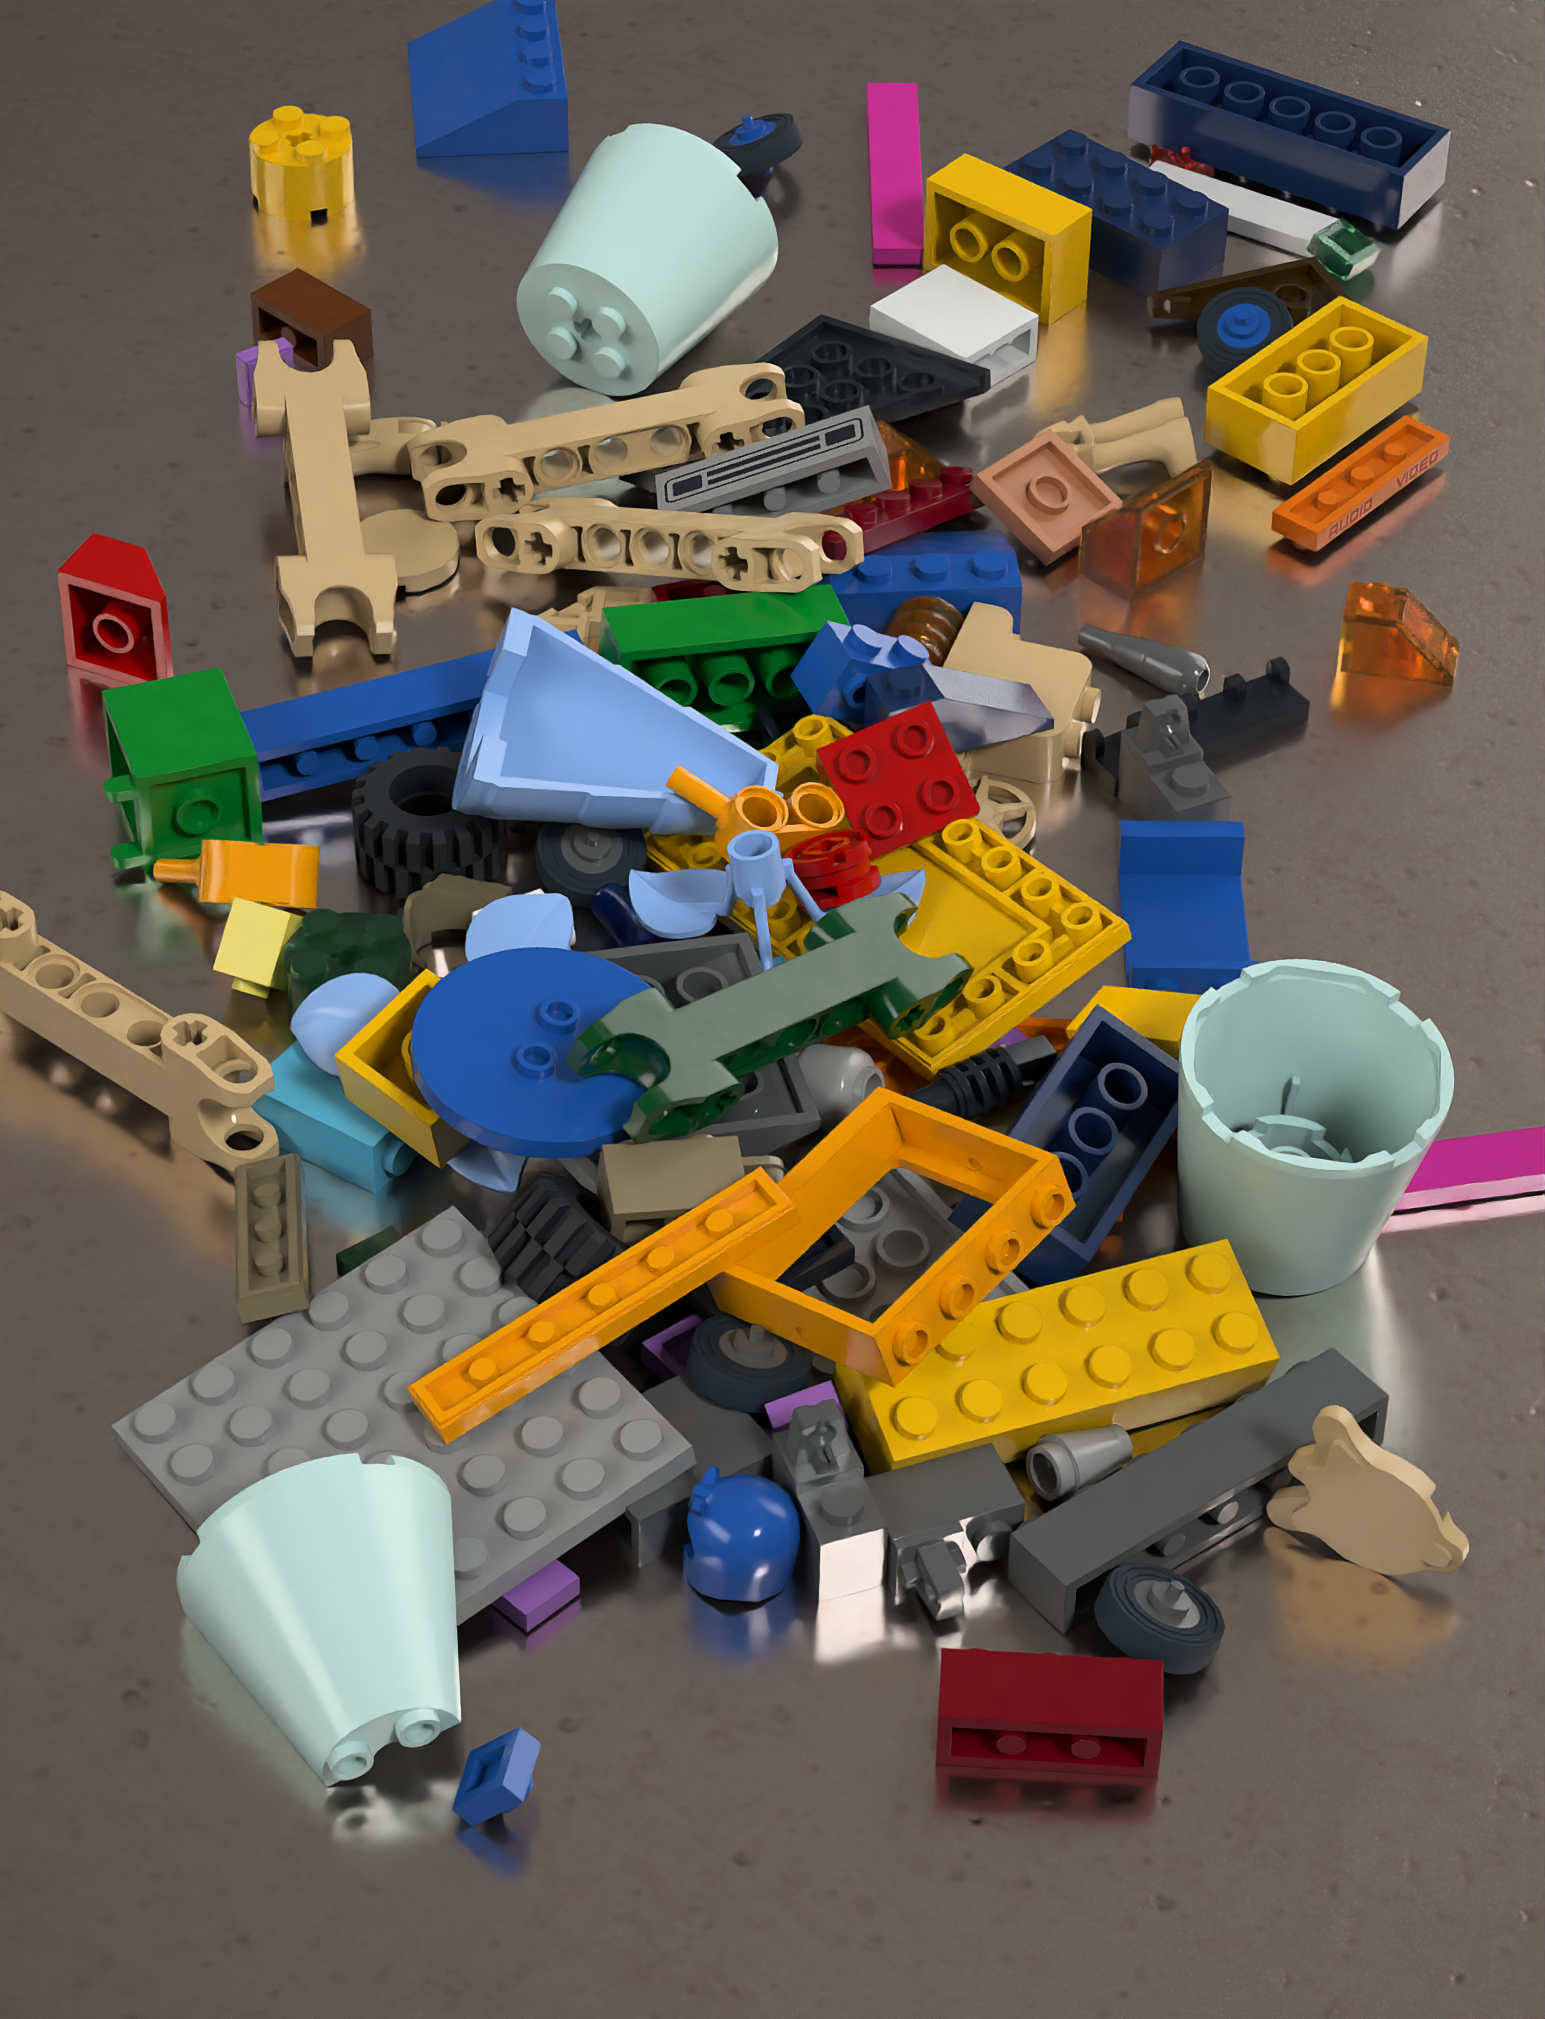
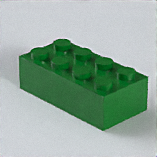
M831 584L812 586L800 592H749L602 608L598 655L614 665L622 666L682 707L695 709L730 733L758 730L756 727L757 708L805 700L790 675L826 621L847 626L851 625Z

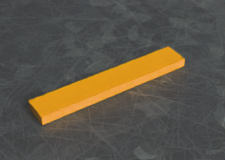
M760 1166L407 1386L414 1404L446 1445L801 1223L797 1206Z

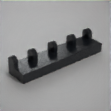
M1283 657L1269 660L1266 675L1245 682L1239 673L1226 677L1222 692L1199 701L1191 692L1178 696L1188 709L1189 732L1203 749L1204 762L1308 721L1310 702L1289 683L1290 667ZM1142 711L1127 716L1126 729L1139 725ZM1094 728L1084 732L1082 735L1080 765L1113 797H1116L1121 731L1104 737L1098 728Z

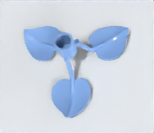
M766 830L746 831L731 839L727 846L730 864L726 865V872L715 869H684L663 873L630 870L629 891L636 917L649 932L663 938L684 939L703 935L715 926L718 916H729L733 913L734 905L738 902L739 898L744 900L747 906L754 908L763 971L773 967L766 908L773 906L781 899L786 882L815 924L828 912L837 908L820 909L795 874L792 859H782L777 836ZM923 868L882 875L880 887L865 896L876 897L901 892L906 894L919 908L926 883L925 870ZM917 911L910 917L907 928L914 920Z
M559 893L520 894L507 896L491 902L477 913L466 933L465 952L468 961L491 953L517 948L548 947L569 950L574 926L573 912L569 899ZM352 973L337 977L310 993L292 1017L290 1029L299 1040L310 1060L318 1068L333 1077L340 1078L334 1055L400 992L386 979L373 974ZM471 1140L447 1164L464 1178L479 1186L496 1192L514 1195L519 1190L524 1168L529 1157L499 1151Z

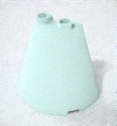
M358 1453L323 1457L286 1468L254 1483L233 1496L206 1519L197 1530L200 1544L192 1555L181 1556L177 1570V1592L184 1613L190 1623L326 1787L341 1780H351L365 1774L374 1765L373 1757L376 1752L387 1744L399 1741L404 1747L423 1746L433 1741L440 1732L461 1722L451 1495L445 1482L430 1468L417 1461L392 1454L385 1461L386 1464H362Z

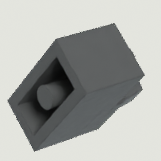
M1177 694L1166 695L1163 699H1152L1144 702L1139 725L1121 731L1116 796L1135 821L1229 822L1232 796L1204 763V751L1189 732L1188 709Z
M834 1398L822 1400L816 1405H803L794 1408L789 1430L772 1434L771 1481L779 1484L790 1495L799 1515L802 1528L797 1557L818 1602L886 1585L889 1527L863 1477L864 1466L846 1432L844 1418Z
M992 1443L864 1478L889 1527L887 1583L895 1598L919 1592L936 1621L963 1614L964 1604L962 1598L965 1595V1584L962 1580V1574L967 1572V1565L981 1561L996 1560L1009 1554L1010 1534L1016 1531L1024 1522L1025 1501Z

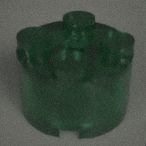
M325 908L307 913L302 919V927L290 937L284 949L287 1013L290 1025L296 1010L310 993L326 982L352 973L377 975L394 985L399 992L403 991L413 981L411 944L403 932L401 920L390 914L336 913Z

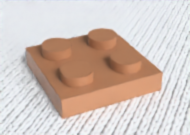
M1051 429L976 474L969 487L1045 566L1117 521L1127 506Z

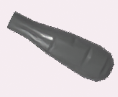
M1085 624L1079 632V645L1104 655L1134 675L1166 692L1177 694L1178 696L1191 692L1195 696L1200 694L1208 684L1210 677L1208 664L1200 654L1191 650L1142 637L1138 638L1136 636L1109 632L1090 624Z

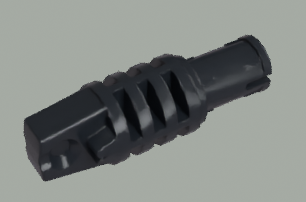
M1044 1035L1009 1046L1003 1043L990 1047L985 1052L976 1053L970 1056L969 1059L966 1058L955 1062L953 1066L949 1065L939 1069L936 1075H934L932 1083L903 1096L970 1121L974 1117L982 1116L989 1113L990 1110L1003 1107L1006 1103L1019 1100L1033 1092L1036 1083L1042 1080L1056 1059L1057 1052Z

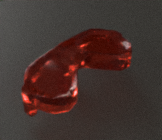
M1157 144L1151 146L1149 167L1158 160L1214 178L1213 165L1209 166L1208 164L1190 160V147H1181L1179 155L1168 149L1158 148Z

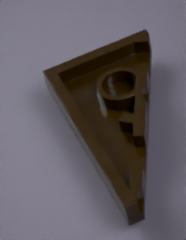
M1314 256L1148 293L1147 312L1152 318L1198 321L1204 307L1218 294L1237 287H1257L1271 291L1281 299L1292 317L1293 326H1297L1339 296L1353 302L1354 300Z

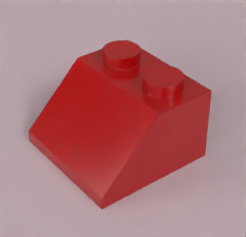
M93 533L57 570L67 665L132 685L173 677L166 594L145 548Z

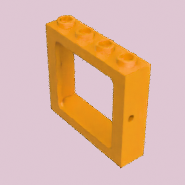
M878 1086L777 1183L781 1190L797 1206L802 1222L708 1280L707 1284L719 1310L753 1325H761L768 1332L895 1388L1076 1207L1058 1155ZM905 1168L994 1204L874 1323L776 1281L892 1169Z

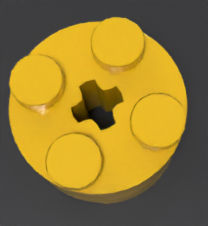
M282 106L273 111L272 119L258 125L249 135L252 195L258 199V206L264 212L283 219L307 220L311 219V211L327 208L328 216L345 208L353 199L355 193L353 146L350 123L346 118L341 116L326 117L317 114H305L297 106Z

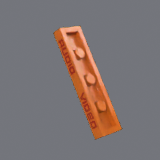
M1404 415L1273 510L1271 530L1317 552L1447 456L1450 436Z

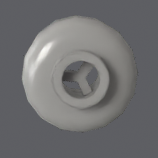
M813 1044L804 1048L797 1056L821 1119L818 1131L831 1132L878 1086L885 1088L884 1076L881 1070L875 1066L870 1055L861 1049Z

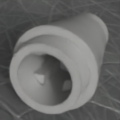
M1117 1424L1047 1434L1042 1436L1038 1440L1037 1445L1032 1447L1027 1453V1475L1033 1488L1042 1498L1051 1501L1058 1499L1066 1502L1082 1487L1096 1484L1121 1466L1128 1464L1133 1456V1446L1127 1432Z

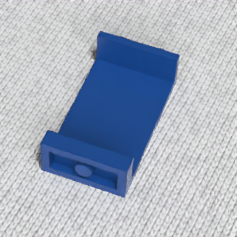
M1120 820L1116 866L1120 918L1128 923L1132 939L1123 945L1126 988L1203 995L1210 987L1218 990L1222 986L1240 978L1243 968L1259 964V961L1250 960L1241 879L1245 843L1243 822Z

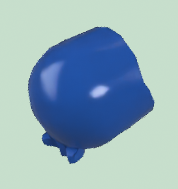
M710 1465L701 1482L694 1485L688 1503L690 1508L687 1516V1526L692 1545L684 1544L683 1571L688 1583L701 1594L720 1600L758 1602L780 1593L790 1580L798 1554L802 1523L790 1495L779 1484L763 1476L741 1473L720 1477L719 1467Z

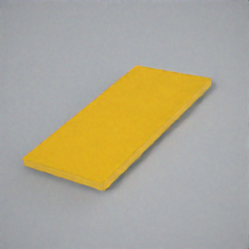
M813 713L800 719L794 728L769 746L758 750V752L779 765L775 790L783 793V799H789L794 789L800 784L813 782L823 785L815 767L816 750L849 736L853 732L833 718ZM845 814L836 830L851 829ZM976 817L953 821L942 832L870 863L871 865L878 866L881 876L924 868L926 883L917 914L907 928V931L898 938L899 941L910 951L923 957L937 958L951 953H958L963 955L975 969L963 991L951 1003L933 1015L918 1030L891 1040L881 1032L871 1019L857 1024V1026L932 1083V1079L939 1069L949 1065L953 1066L955 1062L966 1058L969 1059L970 1056L984 1051L1132 939L1129 925L1126 921ZM650 831L644 834L647 847L645 865L656 873L684 869H715L726 872L725 867L730 862L722 857L717 850L714 840L715 835L651 834ZM786 882L781 899L773 906L767 907L766 912L772 957L784 956L785 961L809 952L804 946V940L810 929L815 925V922L806 909L800 908L796 904L794 893ZM739 898L738 902L734 905L733 913L729 916H718L717 920L734 933L748 932L754 948L759 951L754 908L747 906L744 900Z

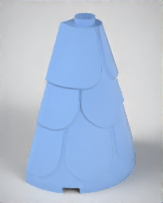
M513 607L511 608L486 674L489 677L483 688L480 703L475 707L454 785L452 809L467 815H480L492 819L578 823L587 827L608 829L648 828L651 834L715 835L718 828L715 826L716 818L665 786L678 765L729 798H732L734 794L737 795L744 787L758 785L775 791L783 799V793L775 790L779 768L777 763L695 709L682 707L622 666L612 664L540 617L530 615Z

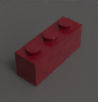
M941 1648L935 1765L1158 1778L1163 1737L1164 1661L1135 1659L1131 1657L1110 1658L1062 1655L1053 1652L1041 1654L989 1651L982 1648Z

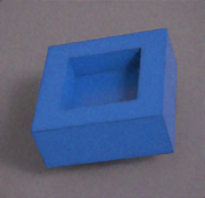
M518 1727L470 1751L451 1810L471 1826H475L502 1812H511L518 1808L528 1797L533 1787L534 1779L532 1772L541 1743L524 1729Z

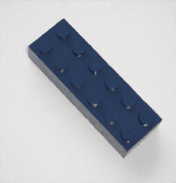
M1179 40L1130 84L1126 137L1145 143L1151 149L1165 150L1189 158L1195 164L1209 165L1233 173L1242 180L1256 181L1280 189L1286 195L1300 196L1324 204L1330 210L1347 212L1371 220L1377 226L1391 227L1398 230L1444 184L1451 130Z

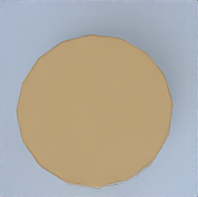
M413 509L388 510L369 516L360 522L364 553H393L398 586L405 585V592H420L435 587L454 574L458 566L460 544L458 532L449 522L434 520L427 516L426 511Z

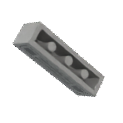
M869 405L655 475L658 510L776 518L791 512L818 513L892 489L887 448Z

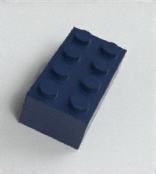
M1069 129L1002 168L1007 172L1093 209L1089 269L1148 298V293L1187 285L1224 262L1229 214L1228 207L1208 198L1201 192L1193 191L1167 178L1161 172L1153 171L1127 158L1121 152L1113 151L1089 139L1083 133Z
M1099 1004L1093 1008L1067 1041L1004 1134L1058 1155L1076 1207L1015 1268L1040 1287L1076 1278L1087 1266L1178 1125L1179 1062ZM965 1193L947 1220L963 1232H966L994 1204Z

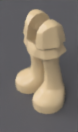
M1179 397L1160 399L1149 406L1101 423L1088 424L1085 417L1080 415L1070 423L1064 420L1042 429L1033 437L1034 439L1051 429L1097 476L1130 464L1162 462L1165 464L1170 477L1177 484L1182 485L1197 481V459L1188 417H1184L1183 406Z

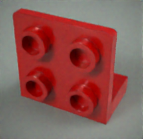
M930 700L816 750V770L823 785L827 787L832 786L834 792L841 799L844 806V814L851 829H862L869 833L873 846L872 853L869 855L870 862H874L940 833L953 821L971 819L978 816L980 812V805Z

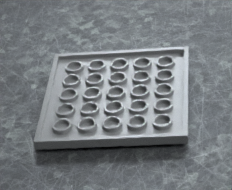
M454 1206L443 1211L310 1297V1308L280 1316L111 1425L117 1443L196 1533L208 1517L236 1494L272 1474L304 1462L334 1455L358 1453L362 1464H386L385 1461L392 1454L425 1465L440 1476L447 1485L451 1495L457 1626L626 1512V1506L663 1487L697 1463L693 1446L598 1350L447 1445L444 1443L414 1404L407 1386L539 1305L538 1302L528 1297L509 1278L497 1262L488 1240Z

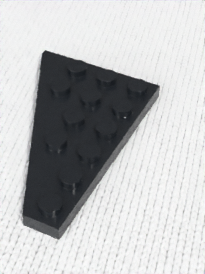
M820 314L754 362L770 363L782 369L785 374L787 399L801 405L804 411L805 426L869 405L877 427L984 394L991 389L990 369ZM768 379L753 381L748 386L745 397L755 400L767 396L773 388V382ZM779 417L766 421L763 424L762 431L768 437L788 432L793 420L788 417ZM663 427L662 429H660L659 431H657L655 434H658V433L663 432V431L666 430L668 427ZM704 459L619 476V480L644 488L648 492L657 493L655 475Z

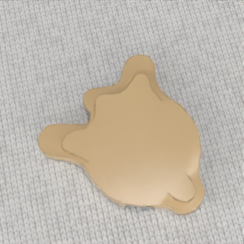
M1330 1405L1321 1409L1312 1426L1316 1444L1297 1449L1288 1463L1290 1473L1304 1483L1305 1486L1278 1489L1266 1506L1270 1520L1276 1526L1285 1530L1313 1534L1323 1540L1343 1558L1380 1574L1406 1575L1426 1570L1451 1572L1458 1569L1469 1552L1468 1539L1453 1523L1448 1511L1442 1515L1439 1514L1437 1507L1430 1498L1436 1488L1434 1482L1423 1471L1402 1457L1390 1453L1373 1443L1361 1430L1352 1414L1345 1408L1338 1405Z

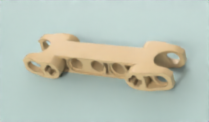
M333 340V358L330 366L321 371L311 373L297 371L285 364L281 359L278 344L275 341H258L251 403L254 434L256 438L283 437L299 555L276 556L275 595L279 622L287 635L295 657L313 656L312 641L314 630L322 623L336 619L350 621L365 631L369 640L370 650L374 654H391L395 614L394 605L398 588L393 553H364L347 437L350 435H369L371 408L366 371L359 361L354 345L350 340Z
M762 362L724 365L700 370L686 377L678 390L509 425L501 417L495 415H480L456 420L419 433L406 446L410 471L413 479L421 481L425 511L429 518L441 522L483 520L495 514H513L518 512L523 505L530 502L533 494L707 459L770 438L762 431L763 424L766 421L779 417L791 418L793 420L789 430L791 431L805 426V417L801 405L787 399L785 374L782 369L776 365ZM768 379L773 382V388L767 396L755 400L745 397L746 390L753 381ZM668 427L661 433L653 434L660 428ZM614 438L611 442L607 444L599 445L604 440ZM441 445L451 451L449 462L436 466H427L420 462L423 452L432 446ZM560 449L557 453L551 456H545L548 452L552 450ZM457 484L465 486V494L459 502L444 506L435 501L437 493L442 488Z
M541 497L523 505L519 509L520 514H495L481 520L474 526L477 557L490 568L517 573L547 574L564 568L719 581L726 588L739 591L800 592L820 582L823 579L822 574H842L864 562L862 529L848 518L817 513L791 512L776 518L617 507L612 502L602 498ZM495 527L508 528L513 534L515 550L511 556L502 555L495 548L492 539ZM827 530L838 532L845 540L847 552L844 560L829 559L823 552L822 537Z
M0 890L1 1032L6 1034H23L34 1031L168 1115L172 1139L200 1159L235 1172L234 1168H237L239 1165L273 1158L280 1154L279 1140L275 1128L251 1107L261 1096L274 1090L273 1072L266 1058L249 1046L234 1031L211 1017L203 1014L187 1013L173 1018L37 934L34 911L17 898ZM241 1071H247L255 1075L252 1080L246 1083H239ZM239 1133L259 1141L260 1144L251 1150L241 1151L230 1148L226 1144V1140L230 1135Z

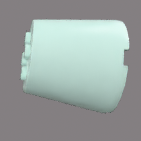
M651 123L629 125L624 132L611 137L608 135L591 155L518 287L516 302L519 319L527 337L539 354L563 376L586 389L612 396L636 394L652 384L764 286L774 271L778 256V237L773 217L763 197L760 196L754 199L749 190L737 177L741 169L723 152L708 142L674 127Z
M1286 959L1264 962L1243 968L1240 978L1222 986L1218 990L1210 987L1200 997L1188 1015L1182 1032L1179 1048L1177 1216L1179 1225L1191 1248L1228 1239L1250 1290L1281 1296L1307 1295L1332 1288L1353 1275L1367 1258L1447 1117L1453 1097L1454 1070L1451 1056L1443 1037L1431 1019L1428 1018L1422 1022L1410 1009L1398 1001L1401 992L1375 976L1341 964L1308 959Z

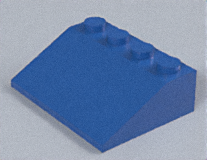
M495 0L407 43L417 158L569 151L568 96L555 0Z
M1000 530L915 533L864 554V562L842 574H822L823 579L816 584L832 585L851 627L855 624H861L879 634L896 638L901 635L909 636L920 642L923 646L953 645L974 601L1006 609L1013 617L1012 633L1020 635L1022 582L1016 552Z

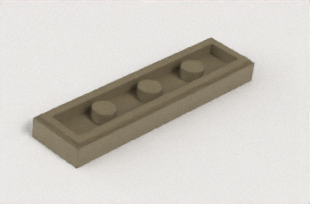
M290 1153L237 1166V1168H234L236 1306L242 1324L310 1308L305 1172L299 1153Z

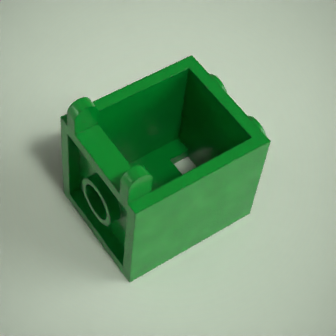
M221 667L102 690L111 777L103 784L104 797L109 802L119 804L132 838V842L118 844L110 850L111 864L115 868L127 869L142 865L145 874L153 873L154 864L161 858L197 859L201 855L202 840L244 841L264 846L258 757Z

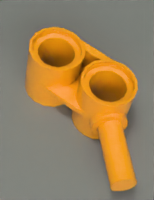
M678 765L665 785L717 819L715 826L718 828L714 836L715 846L720 855L728 862L730 861L727 846L731 839L740 833L750 830L772 832L779 840L781 857L784 859L785 852L795 844L827 832L836 831L845 813L843 803L837 794L829 787L820 783L808 782L800 784L794 789L789 799H782L775 791L758 785L744 787L737 795L734 794L732 798H729Z
M202 840L201 855L197 859L161 858L154 864L153 874L160 883L196 884L199 887L198 902L232 905L234 897H238L252 902H261L262 905L268 907L317 909L320 847L264 843V846H261L254 842Z

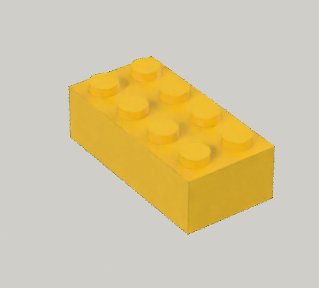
M1339 296L1208 387L1203 442L1225 452L1232 458L1239 459L1269 474L1276 480L1293 485L1422 391L1428 336L1345 297Z

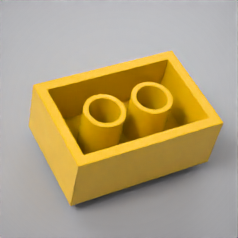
M965 153L926 179L923 269L930 272L945 264L1039 315L1038 322L1050 326L1087 299L1093 209Z

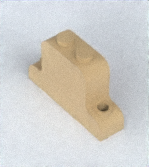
M974 601L943 668L1030 684L1054 718V729L955 754L964 773L968 770H976L1032 783L1043 784L1053 782L1062 776L1069 758H1079L1082 748V735L1086 730L1085 722L1093 724L1098 714L1101 689L1091 687V661L1078 652L1020 641V635L1012 633L1013 617L1006 609Z

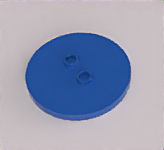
M528 947L499 951L476 958L459 966L438 981L419 1006L412 1027L411 1065L416 1084L429 1106L440 1118L463 1135L485 1146L515 1155L548 1159L574 1158L600 1153L602 1145L617 1144L621 1141L632 1139L622 1127L631 1117L633 1104L642 1097L646 1090L636 1080L619 1073L608 1072L591 1078L577 1076L565 1061L576 1038L586 1028L609 1013L621 1000L651 987L638 976L619 965L597 956L574 950Z

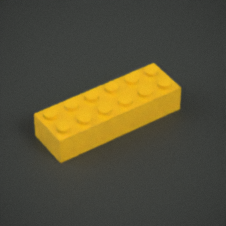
M1223 1239L981 1302L895 1388L838 1362L835 1364L832 1378L870 1474L873 1476L988 1443L993 1444L1003 1464L1026 1458L1028 1451L1037 1445L1038 1440L1042 1436L1047 1434L1106 1427L1112 1424H1117L1127 1431L1234 1402L1247 1392H1256L1263 1388L1277 1365L1280 1356L1228 1239Z

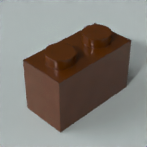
M296 268L250 293L253 339L257 341H273L284 337L293 346L294 363L310 372H317L330 366L333 358V340H350L354 345L360 362L374 355L371 309L305 271Z

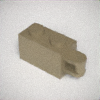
M697 1134L679 1140L639 1143L633 1139H628L617 1144L602 1145L595 1184L603 1228L626 1245L632 1247L760 1166L777 1184L785 1176L783 1161L776 1156L770 1155L741 1157L737 1136L713 1137L707 1134Z

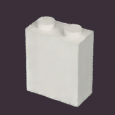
M943 264L871 305L869 330L990 369L992 387L1036 361L1039 315ZM968 398L959 402L964 404L972 398Z

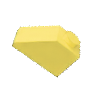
M234 897L213 970L234 976L231 988L267 999L271 987L293 993L331 943L337 927Z

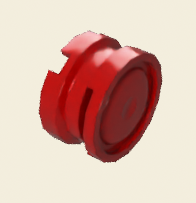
M841 829L806 839L788 849L783 857L792 859L795 874L820 909L841 906L858 898H863L879 888L882 882L878 866L871 865L869 855L872 853L873 846L869 833L862 829ZM794 893L796 904L800 908L805 909Z

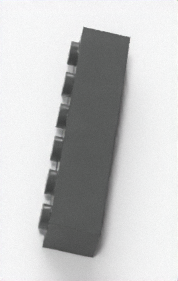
M1333 1347L1309 1361L1298 1362L1282 1377L1256 1392L1250 1391L1243 1394L1232 1406L1206 1421L1191 1424L1175 1439L1150 1453H1142L1136 1456L1125 1468L1099 1483L1082 1487L1071 1499L1044 1515L1034 1516L1024 1521L1016 1531L1010 1534L1008 1583L1059 1632L1064 1634L1095 1615L1094 1607L1100 1590L1108 1575L1114 1569L1125 1563H1148L1171 1570L1267 1513L1266 1506L1278 1489L1305 1486L1304 1483L1290 1473L1288 1463L1297 1449L1316 1444L1312 1426L1321 1409L1330 1405H1338L1345 1408L1352 1414L1361 1430L1373 1443L1378 1446L1383 1444L1389 1394Z

